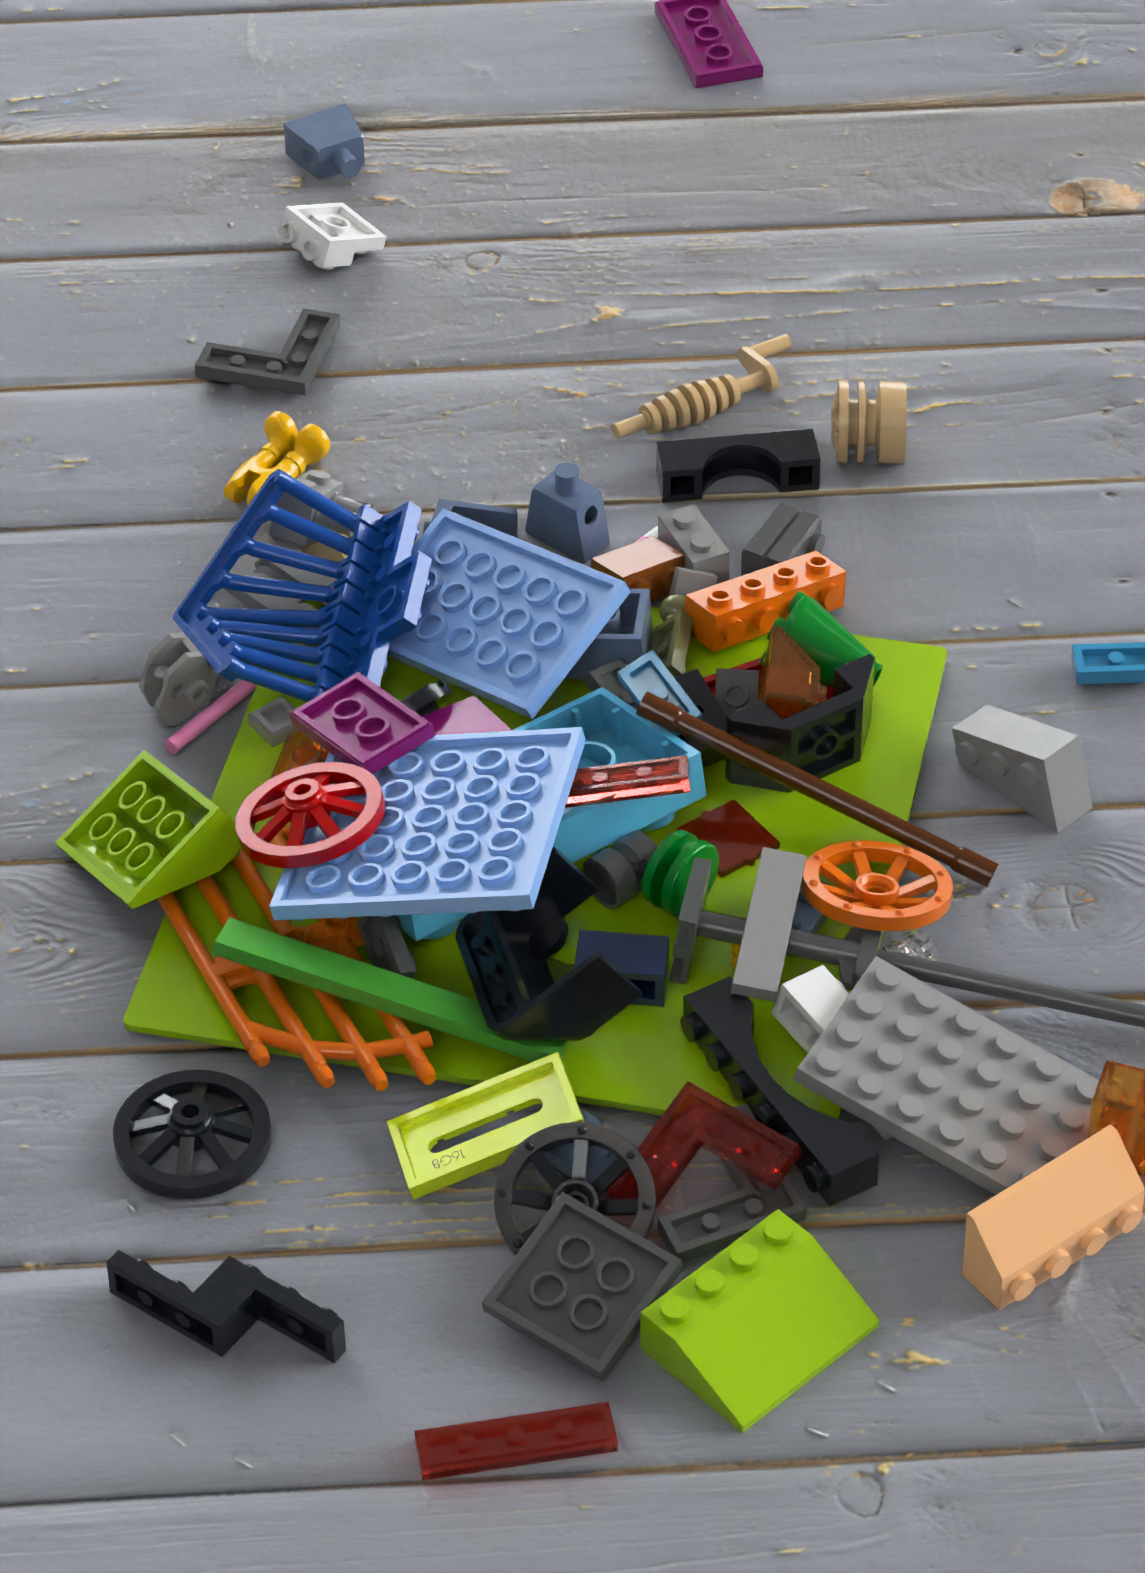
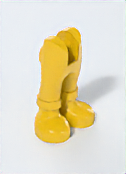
M274 411L267 417L264 423V432L269 443L264 444L257 454L247 459L236 469L224 488L225 498L235 503H241L247 497L248 506L268 476L277 469H281L293 478L299 477L306 470V466L319 462L329 452L330 440L325 431L315 424H307L298 433L297 427L289 415L281 411Z

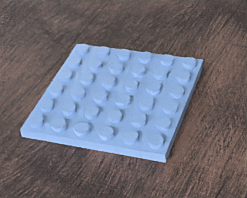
M582 727L435 735L425 743L377 771L373 775L377 778L385 799V813L376 831L357 848L336 859L308 867L284 868L269 905L273 920L301 921L319 918L345 919L364 916L388 917L410 914L432 915L435 913H476L479 911H520L533 909L586 742ZM330 752L325 761L343 763ZM364 794L339 798L365 805L367 797ZM333 811L330 816L341 831L357 819ZM318 826L306 829L303 845L327 839V837Z

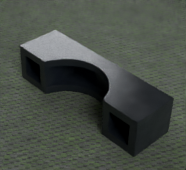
M813 429L656 442V473L662 502L702 499L707 488L714 482L726 477L740 475L763 479L771 483L780 493L819 489L821 458Z

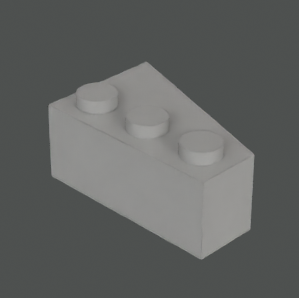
M988 704L952 727L956 746L955 752L959 764L1057 833L1093 809L1078 735Z

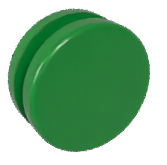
M685 830L675 831L667 836L652 854L644 872L642 894L646 902L657 908H662L673 917L679 918L695 857L712 860L707 895L710 892L719 867V854L716 847L705 840H699L697 836Z

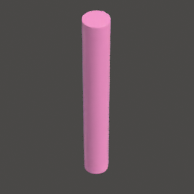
M240 680L165 740V748L171 754L178 753L255 691L257 685Z

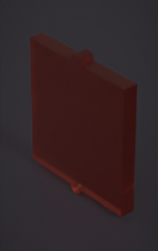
M735 799L711 811L704 810L701 812V816L677 828V831H688L697 836L699 840H705L716 847L719 854L717 874L721 878L746 865L754 866L755 861L761 858L763 847L776 850L780 847V842Z

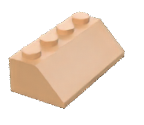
M1111 1124L967 1213L962 1276L998 1310L1003 1309L1015 1300L1021 1301L1025 1299L1034 1288L1051 1277H1060L1067 1271L1070 1265L1086 1255L1096 1254L1103 1248L1105 1243L1122 1232H1131L1140 1223L1143 1217L1145 1188L1117 1129Z

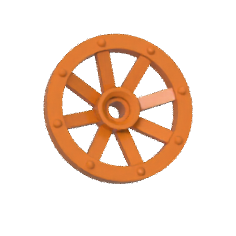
M856 840L829 845L812 854L805 862L801 888L806 900L820 913L833 920L868 930L903 931L927 926L943 917L951 905L953 881L948 871L939 862L920 851L889 842ZM869 861L892 865L885 875L872 873ZM853 862L857 874L856 881L836 866ZM907 869L923 877L899 887L898 883ZM824 875L839 888L821 883L820 876ZM932 889L935 891L932 897L913 898Z

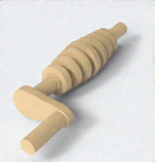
M784 334L750 347L744 346L739 348L737 351L738 359L750 375L735 380L732 375L727 374L718 378H707L705 381L698 380L691 382V384L679 385L676 389H671L664 395L654 398L652 402L641 405L639 407V415L612 424L611 431L613 436L618 439L643 429L648 434L653 435L661 431L667 432L675 428L681 429L689 425L695 426L702 423L703 420H708L715 416V414L725 411L728 407L738 404L743 393L759 387L766 393L776 390L778 387L777 373L773 365L764 358L790 349L792 347L790 337Z

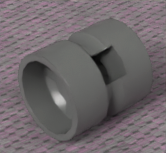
M639 830L632 831L614 842L611 848L599 851L583 863V873L598 887V891L593 896L604 907L616 909L633 899L638 892H642V880L646 866L658 847L647 834Z

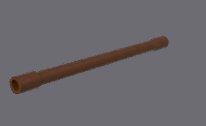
M648 691L638 706L636 715L668 731H675L888 837L920 851L949 866L953 871L985 887H988L999 865L965 847H958L726 733Z

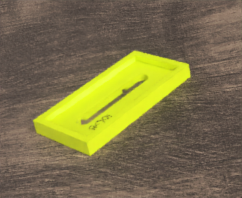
M555 1052L387 1121L408 1189L415 1200L505 1163L509 1155L521 1142L544 1128L561 1123H585L560 1055L558 1052ZM535 1104L543 1105L540 1111L441 1152H431V1149L438 1144L440 1139L444 1138L446 1141L505 1117L508 1115L507 1112L512 1110L517 1112Z

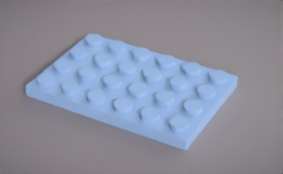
M443 508L413 545L411 555L421 551L432 559L428 574L430 582L427 590L424 592L420 609L422 611L421 620L412 631L405 632L390 641L387 656L533 719L631 591L625 581Z

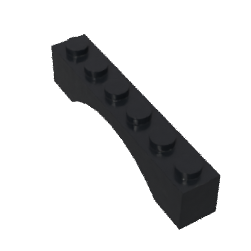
M730 976L683 996V1017L680 1019V1024L688 1041L695 1042L704 1052L710 1068L722 1074L728 1082L733 1096L738 1101H744L749 1106L762 1131H768L777 1142L782 1156L788 1162L793 1161L802 1172L804 1181L812 1192H818L830 1207L877 1185L879 1153L854 1123L830 1117L806 1106L788 1094L770 1076L761 1062L753 1042L754 1004L747 996L731 993L733 979Z

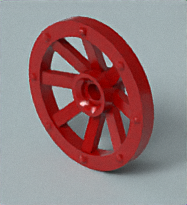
M341 762L314 763L274 776L251 792L237 812L235 829L243 851L258 863L278 868L308 867L336 859L364 843L376 831L383 819L385 799L377 778L366 769ZM364 794L367 797L365 805L339 798ZM333 811L357 819L341 831L330 816ZM271 816H274L255 835L254 828L256 823L264 819H267ZM290 822L287 846L269 843ZM318 826L327 837V839L303 845L306 829Z

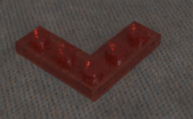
M687 1081L637 1149L644 1158L652 1175L656 1208L701 1147L773 1189L778 1187L802 1154L797 1143ZM629 1170L606 1191L611 1200L639 1198L637 1185Z

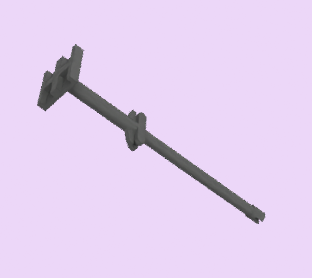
M694 858L677 924L679 929L674 944V961L669 977L671 982L687 984L698 937L741 945L747 919L704 910L712 860ZM852 926L845 938L840 939L791 928L786 955L837 965L841 983L845 989L851 991L875 956L920 981L1145 1028V1005L881 950L878 949L881 931Z

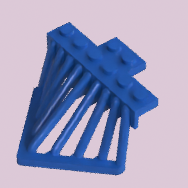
M277 469L265 480L175 611L173 620L202 653L213 669L229 681L238 678L309 702L357 672L380 687L382 675L388 666L387 654L390 641L405 632L412 631L419 624L422 617L420 609L424 592L427 590L430 582L428 574L432 559L421 551L411 555L413 543L419 534L418 522L421 508L408 501L383 516L364 504L359 508L357 516L281 469ZM286 492L354 532L353 536L347 538L276 506V503L283 493ZM272 521L346 554L348 557L336 562L263 543L252 538L263 523ZM247 554L255 558L338 580L328 586L237 575L230 573V570L240 556ZM223 587L233 591L329 603L317 611L217 608L206 606L214 593ZM301 627H319V628H318V629H312V628H301ZM292 643L308 644V645H319V646L316 647V648H314V647H308V646L297 645V644H292ZM301 662L317 664V666L315 667ZM263 669L285 674L316 684L312 687L310 685L277 675L275 673Z

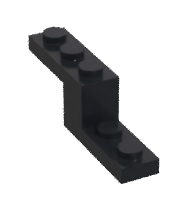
M120 1250L106 1261L110 1293L221 1357L258 1320L333 1363L346 1351L344 1320L337 1313L327 1307H319L302 1297L296 1289L290 1286H282L266 1277L257 1267L251 1264L245 1265L231 1256L194 1292L183 1282L165 1277L153 1270L146 1261L139 1258L134 1259Z

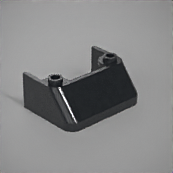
M555 847L552 848L533 909L468 913L456 930V942L487 1026L504 1040L580 1041L594 1034L597 1029L642 995L640 989L598 951L594 952L554 983L546 959L560 951L566 943L568 925L565 916L598 891L597 885Z

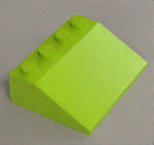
M145 750L132 761L55 842L62 851L131 909L138 908L220 872L229 862L237 858L242 849L236 833L235 823L227 814Z
M777 1209L640 1312V1349L740 1432L744 1433L877 1329L880 1320L816 1239L786 1214Z

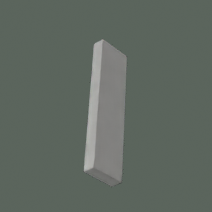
M763 847L732 982V994L776 1002L807 855Z

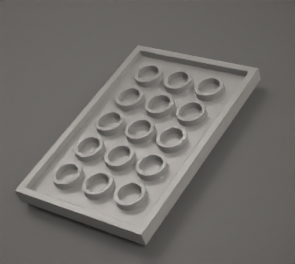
M875 956L799 1065L793 1081L995 1195L1089 1138L1116 1092V1089L877 956Z

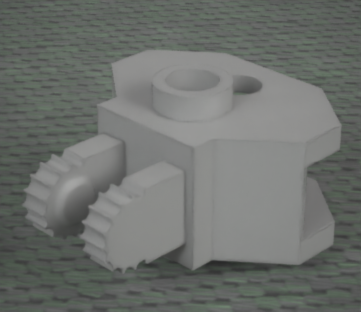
M182 632L169 633L149 652L139 688L147 703L151 707H156L160 717L167 726H178L189 719L200 707L208 706L211 698H218L230 689V684L226 679H222V676L213 669L202 653ZM161 666L162 672L154 674L155 670Z

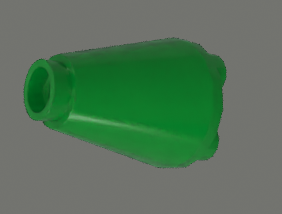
M801 591L797 592L789 605V615L786 620L779 617L771 627L767 639L773 643L764 652L760 665L772 672L775 669V673L780 674V670L777 668L780 666L784 647L786 651L788 640H791L818 668L817 680L816 674H810L816 680V684L834 688V670L871 654L875 658L874 687L881 675L883 665L877 663L876 657L814 598ZM783 632H785L784 642L782 641ZM778 642H781L783 645H782V647H781V645H780V646L778 645V648H780V649H777L778 652L776 653V655H778V656H776V657H775L776 660H774V656H775L777 644H778ZM790 643L788 645L792 649L790 651L788 646L787 651L790 654L788 656L786 652L782 671L786 672L790 659L793 661L792 656L797 660V650ZM798 652V668L801 670L807 660ZM791 662L788 672H791L793 665ZM809 662L804 667L808 673L817 672ZM798 676L801 680L815 683L814 680Z

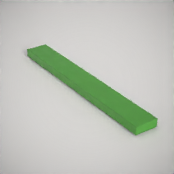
M230 917L214 943L212 954L531 1062L558 1052L562 1059L569 1042L504 1040L487 1026L478 1000Z

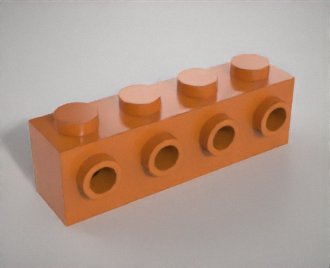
M813 551L687 594L685 598V613L693 618L690 635L711 651L716 652L767 634L777 618L781 617L786 620L789 615V605L799 591L814 598L828 612L844 607L846 571L826 556Z

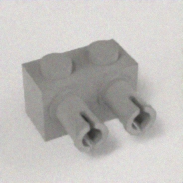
M309 470L296 478L357 516L359 508L364 504L375 510V505L372 503L368 504L344 497L342 493L344 483L331 479V475L327 472ZM286 492L283 493L276 503V506L331 531L346 535L347 537L353 536L354 532ZM271 521L270 536L304 546L314 541Z

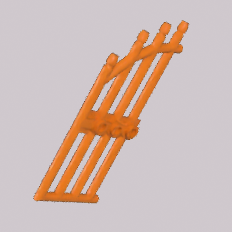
M291 825L285 826L269 843L287 846ZM241 849L237 858L231 861L276 933L366 963L356 948L364 945L358 930V921L355 917L345 919L319 918L317 919L318 923L303 928L293 927L289 920H273L269 908L273 894L250 857ZM212 875L196 882L222 927H224L229 917L239 920ZM169 893L157 899L246 1051L249 1052L252 1061L259 1067H265L270 1063L269 1052L265 1045L301 1056L317 1083L323 1088L328 1089L335 1084V1079L325 1059L355 1061L370 1085L377 1091H383L388 1087V1080L376 1059L404 1055L420 1081L425 1085H431L435 1082V1070L422 1051L433 1048V1040L427 1030L411 1034L402 1018L374 1009L392 1038L365 1042L338 997L311 988L343 1042L313 1040L274 978V975L219 956L212 958L174 893ZM248 984L258 985L286 1032L249 1020L232 990Z

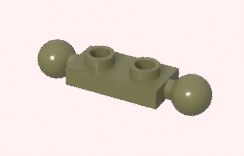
M679 594L669 595L661 602L659 613L663 623L653 629L649 651L653 649L673 677L684 674L686 671L685 661L687 650L691 643L690 634L693 624V618L685 613L686 597Z

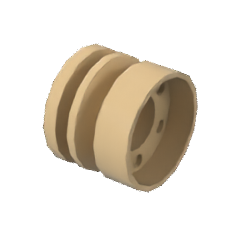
M838 380V389L832 402L831 442L835 449L837 463L847 464L848 446H856V463L863 464L867 446H875L878 464H904L907 424L906 381H880L876 399H868L864 381H858L857 398H849L848 380Z

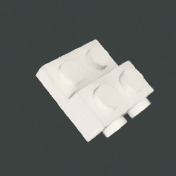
M343 202L286 206L279 228V234L283 242L291 243L294 249L302 251V255L306 260H313L317 267L326 270H332L338 266H350L354 253L365 254L367 251L383 250L387 236Z

